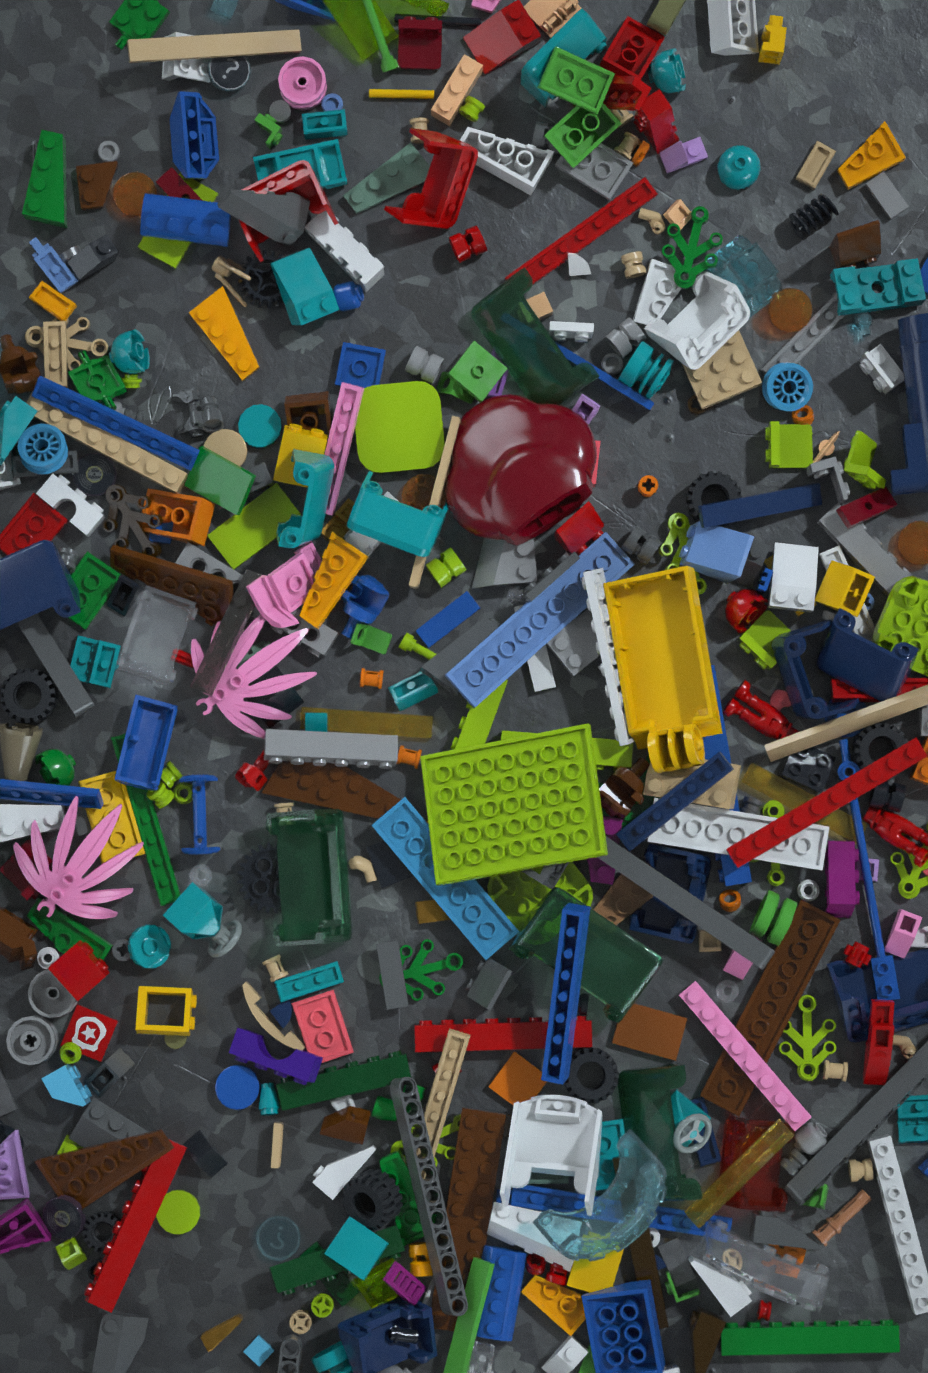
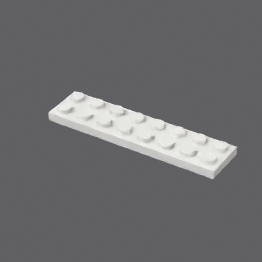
M603 568L583 572L582 585L587 590V608L591 611L593 617L591 627L593 632L596 633L598 641L596 642V650L602 659L600 669L602 675L606 678L605 693L611 702L610 716L615 720L616 728L614 729V735L616 740L619 741L620 746L635 741L628 733L603 584L606 583Z
M654 798L653 804L657 802L659 798ZM690 804L648 837L647 842L729 855L726 851L727 848L778 818ZM812 824L754 859L823 870L829 826Z

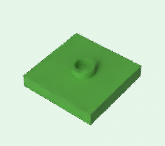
M474 340L447 375L476 400L482 402L508 368Z

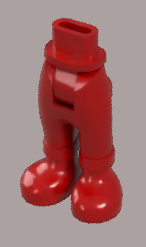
M746 680L740 684L733 696L747 703L749 707L759 712L761 716L756 715L746 707L744 708L734 698L729 700L723 710L725 716L738 715L739 719L744 720L753 729L769 738L779 740L799 732L792 727L793 723L789 722L778 709L761 700L755 694L752 695L750 692L751 685Z
M870 806L863 821L868 823L870 828L874 829L882 839L904 850L909 855L912 854L914 856V864L921 868L928 860V850L910 841L902 833L907 834L916 841H920L927 847L928 833H925L924 829L917 827L911 821L896 813Z

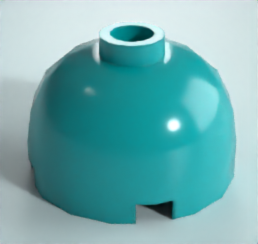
M676 48L658 53L651 63V70H648L650 82H654L656 87L665 93H676L684 91L686 88V84L682 85L681 78H685L684 66L680 54L675 55Z
M735 145L726 149L720 156L717 170L723 184L731 189L740 190L752 186L757 181L761 166L756 152L747 146Z
M134 329L119 334L111 346L109 354L111 362L120 371L127 374L141 373L149 368L148 348H143L142 342L145 339L138 330Z

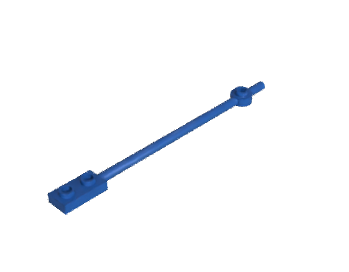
M847 739L839 740L843 763L838 767L837 773L842 781L849 777L845 774L846 768H851L853 774L860 771L858 765L851 761ZM858 798L850 802L877 955V957L870 959L877 1000L900 999L893 955H885Z

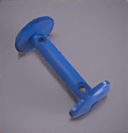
M187 775L179 779L181 783L192 782L194 848H181L184 854L218 853L220 847H207L205 782L218 781L215 775Z

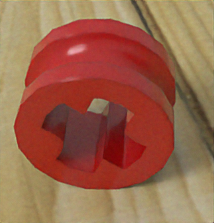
M535 1253L529 1254L526 1261V1270L532 1275L542 1274L546 1266L545 1258Z
M760 1300L757 1320L764 1318L765 1321H769L772 1302L764 1303V1300Z

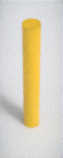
M369 89V98L434 99V90Z

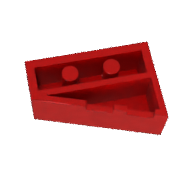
M659 89L645 99L640 110L635 112V121L633 122L639 133L643 131L657 154L679 141V137L675 134L677 128L671 124L675 121L672 107Z

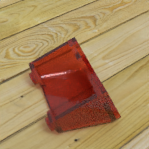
M729 1116L727 1118L724 1129L718 1199L721 1204L738 1209L785 1212L788 1197L784 1189L778 1187L779 1162L781 1161L782 1144L790 1143L795 1134V1131L786 1121Z

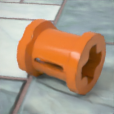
M651 475L642 477L638 483V491L644 497H651L658 489V481ZM646 481H649L650 485L654 486L650 491H646V487H642Z
M362 668L360 687L373 686L382 689L384 670L377 672Z
M401 745L396 764L412 765L415 769H418L422 750L415 751Z

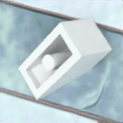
M569 1335L541 1368L547 1373H570L586 1356L588 1349L573 1335Z

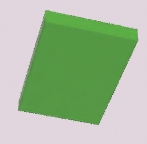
M554 47L537 88L594 114H598L615 73L563 49Z

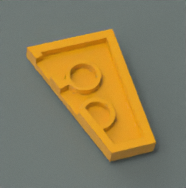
M884 121L873 135L838 168L837 172L849 190L905 161L906 157L887 123Z
M534 1275L521 1290L529 1300L570 1336L586 1319L582 1294L549 1282L537 1275Z

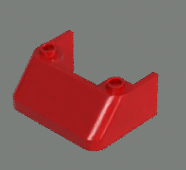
M410 128L409 132L424 142V149L434 154L422 192L408 195L402 208L385 206L384 210L404 224L450 228L457 221L478 158V151L470 144L439 132Z
M305 160L297 161L241 189L252 190L255 194H267V191L275 192V195H285L286 192L309 198V211L311 213L320 214L327 211L334 225L338 224L330 202L313 168ZM239 220L250 247L259 261H264L258 244L267 240L268 236Z

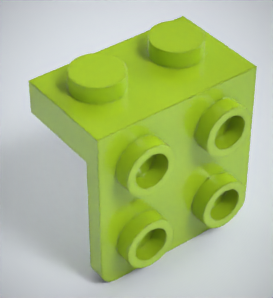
M771 421L768 427H765V440H768L769 449H765V462H769V468H807L813 463L811 425L779 424V421Z
M856 431L855 436L851 440L849 455L844 462V471L854 480L863 484L862 486L872 490H875L876 487L884 488L886 479L870 468L877 443L862 431Z
M767 610L738 639L740 642L739 647L745 653H751L756 658L754 661L762 669L767 668L770 670L777 663L772 650L773 639L791 630L771 611Z

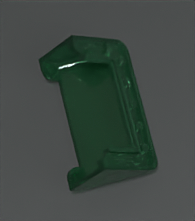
M524 267L476 303L471 311V316L528 399L538 404L561 405L595 382L600 376L589 363H580L572 368L524 298V294L531 289L533 284L530 274Z
M313 809L267 813L266 829L271 835H276L281 897L282 924H278L273 931L276 947L349 941L352 936L345 824L342 811L340 809Z
M561 888L551 889L531 910L509 950L514 952L520 959L531 958L534 955L555 970L562 909L568 903L585 904ZM590 908L581 988L606 1004L603 1009L605 1016L609 1020L619 1023L656 975L663 963V959L656 952Z
M682 1062L625 1069L619 1073L618 1092L627 1153H635L644 1202L702 1199L699 1182L693 1178H686L685 1173L681 1174L678 1150L673 1143L675 1124L670 1089L680 1088L686 1081L685 1065Z

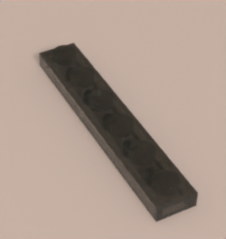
M246 569L190 685V688L212 697L255 607L246 586L259 578L261 574Z

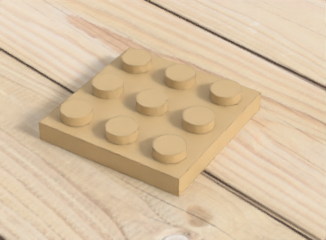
M739 330L700 368L693 370L682 364L702 410L762 385L761 378Z

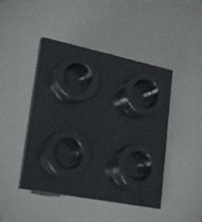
M814 747L789 755L781 776L784 779L788 778L796 782L797 785L801 784L802 787H808L814 790L815 793H822L836 757Z

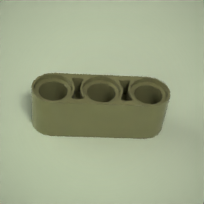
M660 0L647 26L666 36L686 0Z

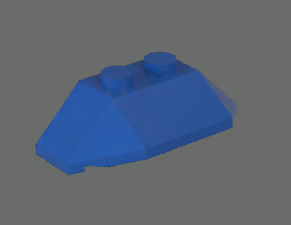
M180 91L177 94L169 119L173 163L185 178L206 179L219 161L216 117L202 100L200 93Z

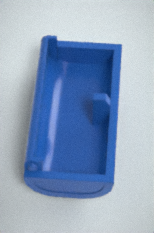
M145 193L142 204L140 235L228 247L231 215L218 208L217 202Z
M135 695L114 778L116 782L144 790L157 791L178 710L177 705Z
M484 1245L482 1259L495 1265L477 1337L512 1341L527 1252Z

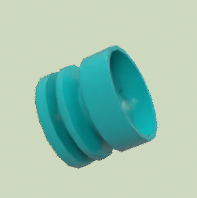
M642 341L618 380L629 387L633 386L638 380L641 382L638 393L641 394L646 386L650 389L645 397L650 400L667 380L674 360L669 358L663 366L660 363L665 355L662 353L656 360L652 359L655 348Z
M341 1341L329 1346L311 1358L317 1373L326 1370L329 1373H353Z

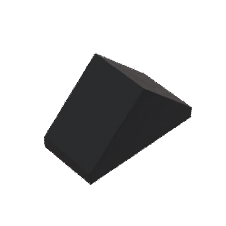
M121 574L106 606L125 617L143 588Z
M201 1130L183 1143L194 1162L211 1178L228 1164Z

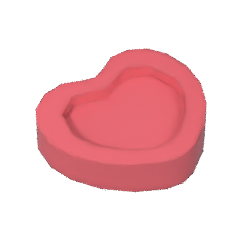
M775 690L770 697V704L779 711L783 707L791 706L788 694L784 690Z

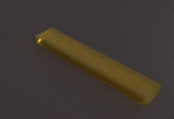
M302 707L300 729H305V713H328L327 731L398 735L417 738L432 737L433 716Z
M752 762L741 781L792 810L815 797ZM840 809L816 822L823 826H829V830L850 841H855V844H857L852 816ZM862 822L863 830L865 832L868 825Z
M778 1119L684 1211L686 1215L700 1229L794 1136V1133L782 1120Z

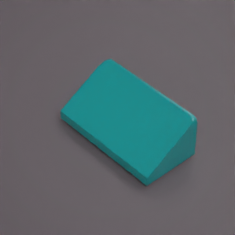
M345 109L302 114L305 140L348 135Z
M421 671L388 687L399 711L405 710L438 693L434 681Z

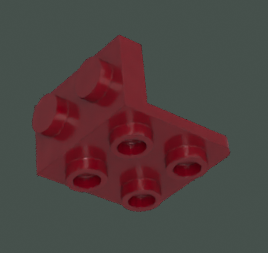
M407 16L399 19V68L439 70L441 68L442 21L435 17L416 20V17Z
M27 840L21 848L36 867L31 840ZM14 853L1 866L0 871L22 892L21 895L26 900H31L32 898L36 900L41 893L27 881ZM47 855L49 870L52 871L53 860Z

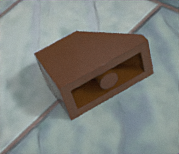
M348 1106L324 1117L320 1135L363 1145L371 1111Z

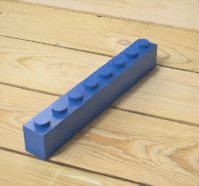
M568 903L562 909L542 1081L563 1085L569 1078L590 906Z

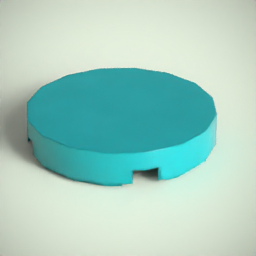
M263 404L247 408L241 414L238 422L240 435L248 445L255 448H266L274 444L282 430L281 419L278 413L271 407Z
M143 925L131 934L128 941V952L136 965L142 968H156L161 966L170 955L171 941L163 928L156 925Z

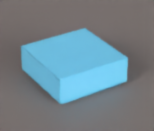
M258 1334L243 1352L260 1367L275 1349Z

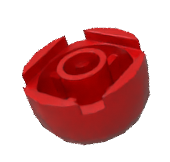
M743 589L737 593L732 592L726 600L728 602L725 607L726 619L737 632H745L747 630L745 626L750 622L752 625L766 611L767 606L764 603H768V600L753 589Z

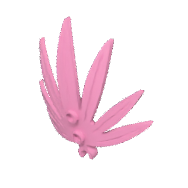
M260 614L242 633L234 645L224 669L221 670L223 630L222 622L219 621L215 626L210 642V670L200 644L196 639L191 641V656L195 673L203 688L210 695L208 698L199 699L196 705L199 706L202 703H206L208 708L203 712V715H207L212 712L214 705L217 704L221 712L235 726L253 736L264 739L265 731L255 721L240 711L255 717L273 720L291 719L292 716L267 705L246 702L244 698L263 696L286 690L316 676L317 672L282 675L249 686V683L261 677L284 659L304 638L309 629L305 628L271 643L237 669L236 667L252 647L266 621Z
M75 796L63 819L57 836L52 871L49 870L45 846L36 820L32 822L31 846L36 867L17 842L13 845L16 860L27 881L39 893L47 897L37 907V910L40 911L43 906H47L49 908L47 917L52 916L55 911V904H57L62 909L76 916L90 919L113 918L117 916L118 912L90 904L105 903L131 894L134 888L106 889L86 893L81 891L101 883L119 871L143 847L144 842H140L117 854L82 878L107 843L120 815L122 804L115 807L94 827L79 845L68 864L64 866L76 824L78 796Z

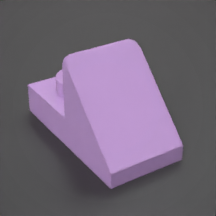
M701 137L684 143L679 141L659 153L666 173L708 158Z
M582 394L572 410L579 414L589 425L598 413L600 405Z

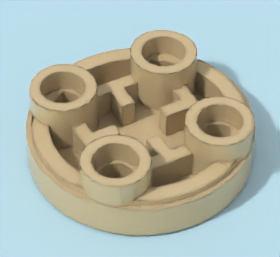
M221 429L213 432L205 441L204 447L240 467L247 458L246 443L242 436L233 430Z

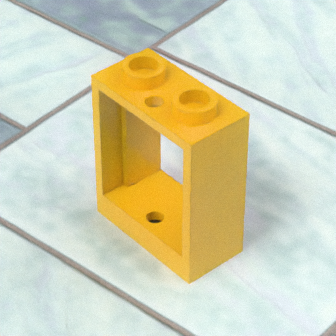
M139 986L135 1028L137 1034L190 1036L191 1030L195 1029V1017H192V1008H196L197 995H193L192 988ZM149 994L186 996L184 1026L147 1025Z

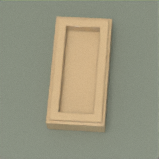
M817 141L795 180L815 190L836 151Z
M274 1122L271 1168H279L281 1166L283 1122Z

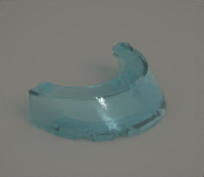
M631 1129L622 1135L617 1143L620 1157L617 1174L608 1189L594 1201L592 1216L587 1215L586 1207L571 1212H558L548 1209L541 1212L533 1221V1224L549 1243L562 1255L571 1260L588 1259L589 1261H596L605 1258V1254L613 1250L619 1252L626 1248L650 1226L657 1216L656 1209L659 1203L664 1202L667 1192L665 1185L666 1169L662 1162Z

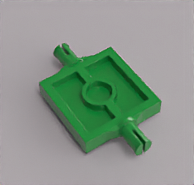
M124 0L109 21L122 34L115 43V46L123 50L129 39L152 38L168 17L170 11L162 6L158 0Z
M86 351L79 352L78 357L82 364L68 372L75 389L79 394L98 403H104L105 406L116 410L117 407L112 399L127 391L109 356L105 355L101 358L90 360Z

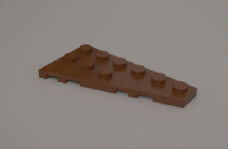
M117 545L111 547L110 567L132 580L137 578L146 584L147 589L159 591L164 594V599L188 613L200 615L206 619L205 623L210 626L216 625L217 622L221 621L223 633L227 636H230L233 632L232 580Z
M282 761L262 791L263 794L377 819L401 801L398 797L351 769L337 767L334 763L315 766L313 762L294 765L291 764V761Z
M160 1129L39 1158L34 1162L59 1199L69 1201L79 1212L172 1150L174 1146L163 1130Z

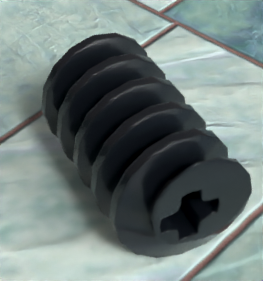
M824 194L818 195V200L812 199L811 205L806 203L803 209L799 208L796 210V214L791 213L789 215L791 226L799 238L803 239L802 231L808 235L810 234V226L817 230V221L824 225L823 217L832 220L831 212L836 216L839 215L834 203Z

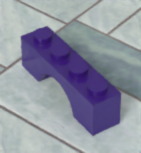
M237 1028L229 1050L230 1054L236 1055L235 1060L243 1063H247L248 1060L255 1062L254 1067L266 1071L267 1068L274 1069L275 1075L284 1078L287 1075L295 1077L293 1081L306 1085L307 1082L315 1083L323 1060L321 1056L296 1049L289 1057L277 1060L267 1051L263 1035L243 1028Z

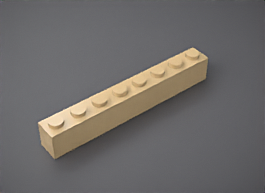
M31 395L26 403L37 410L33 418L57 427L66 436L173 493L180 494L188 477L186 472L122 438L40 401Z

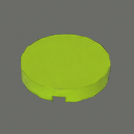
M172 1190L166 1193L156 1218L165 1231L172 1234H184L191 1231L198 1223L200 1205L197 1198L185 1190Z

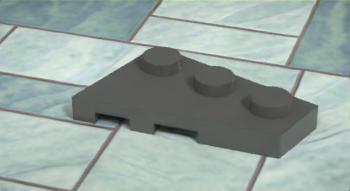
M565 552L557 559V563L552 568L549 566L540 574L542 577L537 582L532 581L524 588L526 592L522 597L526 602H532L577 562L580 557L575 552L569 554Z

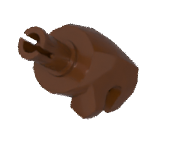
M11 335L1 336L0 373L7 393L23 394L33 391L39 376H42L35 364L38 359L35 352H28L21 346H14Z
M640 757L630 769L622 766L618 767L600 787L601 806L611 817L615 816L624 819L631 812L634 804L641 805L644 802L642 795L644 786L639 778L649 768V763L645 759Z

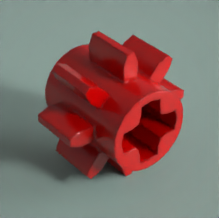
M856 941L853 946L847 944L843 953L847 955L845 961L858 968H861L862 963L868 965L872 957L867 954L870 948Z

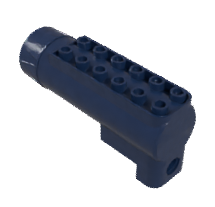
M928 313L912 315L898 320L899 349L903 364L909 424L903 425L902 428L906 469L892 470L891 474H889L892 496L928 492Z

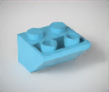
M64 1065L41 1078L54 1099L82 1107L91 1102L90 1097L92 1094L87 1085L83 1086L80 1082L81 1074L75 1065Z

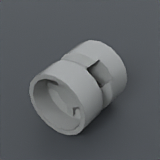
M628 317L619 324V330L613 329L605 336V339L611 348L621 358H624L632 351V346L637 347L642 341L646 340V336L640 327Z
M416 346L406 365L405 372L415 376L421 374L422 380L433 384L443 365L444 358L436 354L428 356V351Z

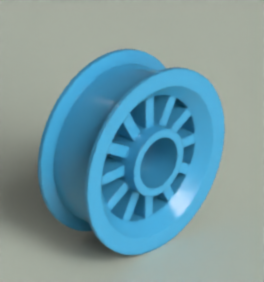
M785 362L774 365L767 371L762 382V393L767 403L773 408L783 411H796L804 407L810 400L813 392V381L809 372L804 367L795 363ZM789 381L791 389L786 393L784 391V384Z
M33 425L27 428L18 440L17 447L22 464L26 469L35 474L53 473L60 469L67 460L68 447L65 437L53 425ZM43 447H46V448H47V449H45V450H43V451H39L40 448H43Z

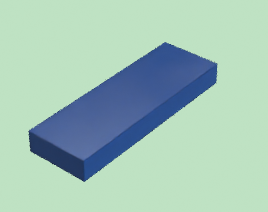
M466 591L418 628L416 633L426 646L430 648L481 608L469 592Z

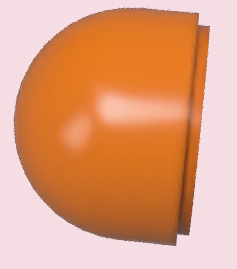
M805 405L796 411H792L791 415L794 424H812L814 413L811 407ZM800 411L808 413L805 417L797 416Z
M733 889L723 891L719 895L721 908L726 912L738 910L741 905L740 893ZM727 895H732L736 898L735 901L730 903L724 901Z

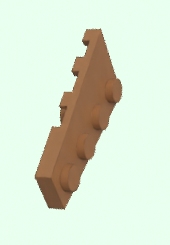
M620 874L590 913L587 932L596 940L600 939L654 895L623 874Z

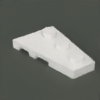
M654 259L650 260L633 317V321L636 324L647 326L652 320L661 319L675 296L682 289L674 281L676 271L672 265ZM688 274L681 275L682 280L689 278Z

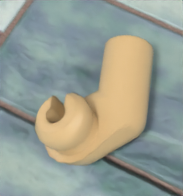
M644 208L640 209L638 218L648 221L655 234H661L665 230V223L660 213Z
M354 856L349 860L348 864L351 869H358L364 872L367 883L377 880L370 860L362 856Z
M894 1035L893 1045L900 1048L906 1059H911L916 1054V1047L910 1038Z

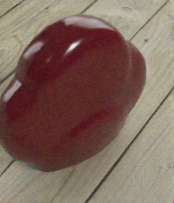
M519 395L495 396L475 405L461 418L451 455V467L445 484L446 502L454 520L465 530L478 537L505 540L507 543L515 546L533 539L560 522L592 494L591 479L597 458V448L590 426L579 414L567 407L557 404H538Z

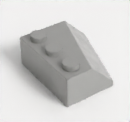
M484 538L471 589L529 585L532 581L537 582L534 538L518 546L507 543L505 540Z

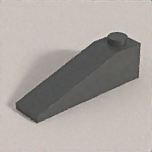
M230 189L217 205L218 208L274 241L291 246L304 232L310 200L292 192H286L285 195H275V192L267 191V194H255L252 190Z

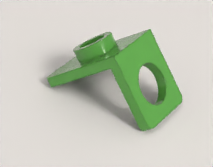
M442 372L436 391L452 395L466 403L472 404L474 397L447 375L448 372ZM447 378H450L449 385L446 388H444L443 385L445 380Z
M357 623L350 643L386 654L392 634L367 624ZM362 629L361 635H360L359 639H357V638H358V634H359L360 630Z
M824 1184V1186H821L803 1205L825 1209L828 1185Z
M669 1271L665 1272L668 1282H665L669 1295L673 1294L676 1303L700 1294L697 1288L677 1295Z

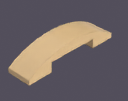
M246 981L242 985L245 999L259 1024L281 1043L294 1049L303 1050L306 1046L292 1031L284 1036L255 1004L262 997Z

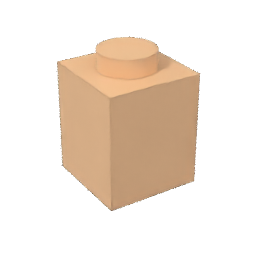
M545 292L520 302L521 309L518 312L522 321L527 320L528 325L553 315L552 307Z

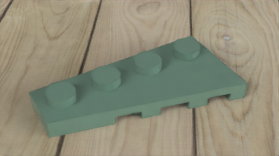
M409 143L345 193L343 198L354 212L358 214L409 189L421 186V184L425 183L430 165L413 144Z

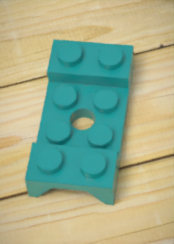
M338 139L253 157L258 181L297 161L305 160L310 163L322 188L330 189L348 185Z
M918 258L900 260L890 265L855 269V266L836 268L830 274V278L836 286L838 316L919 306L926 300ZM879 284L882 287V292L875 293L872 290V285Z

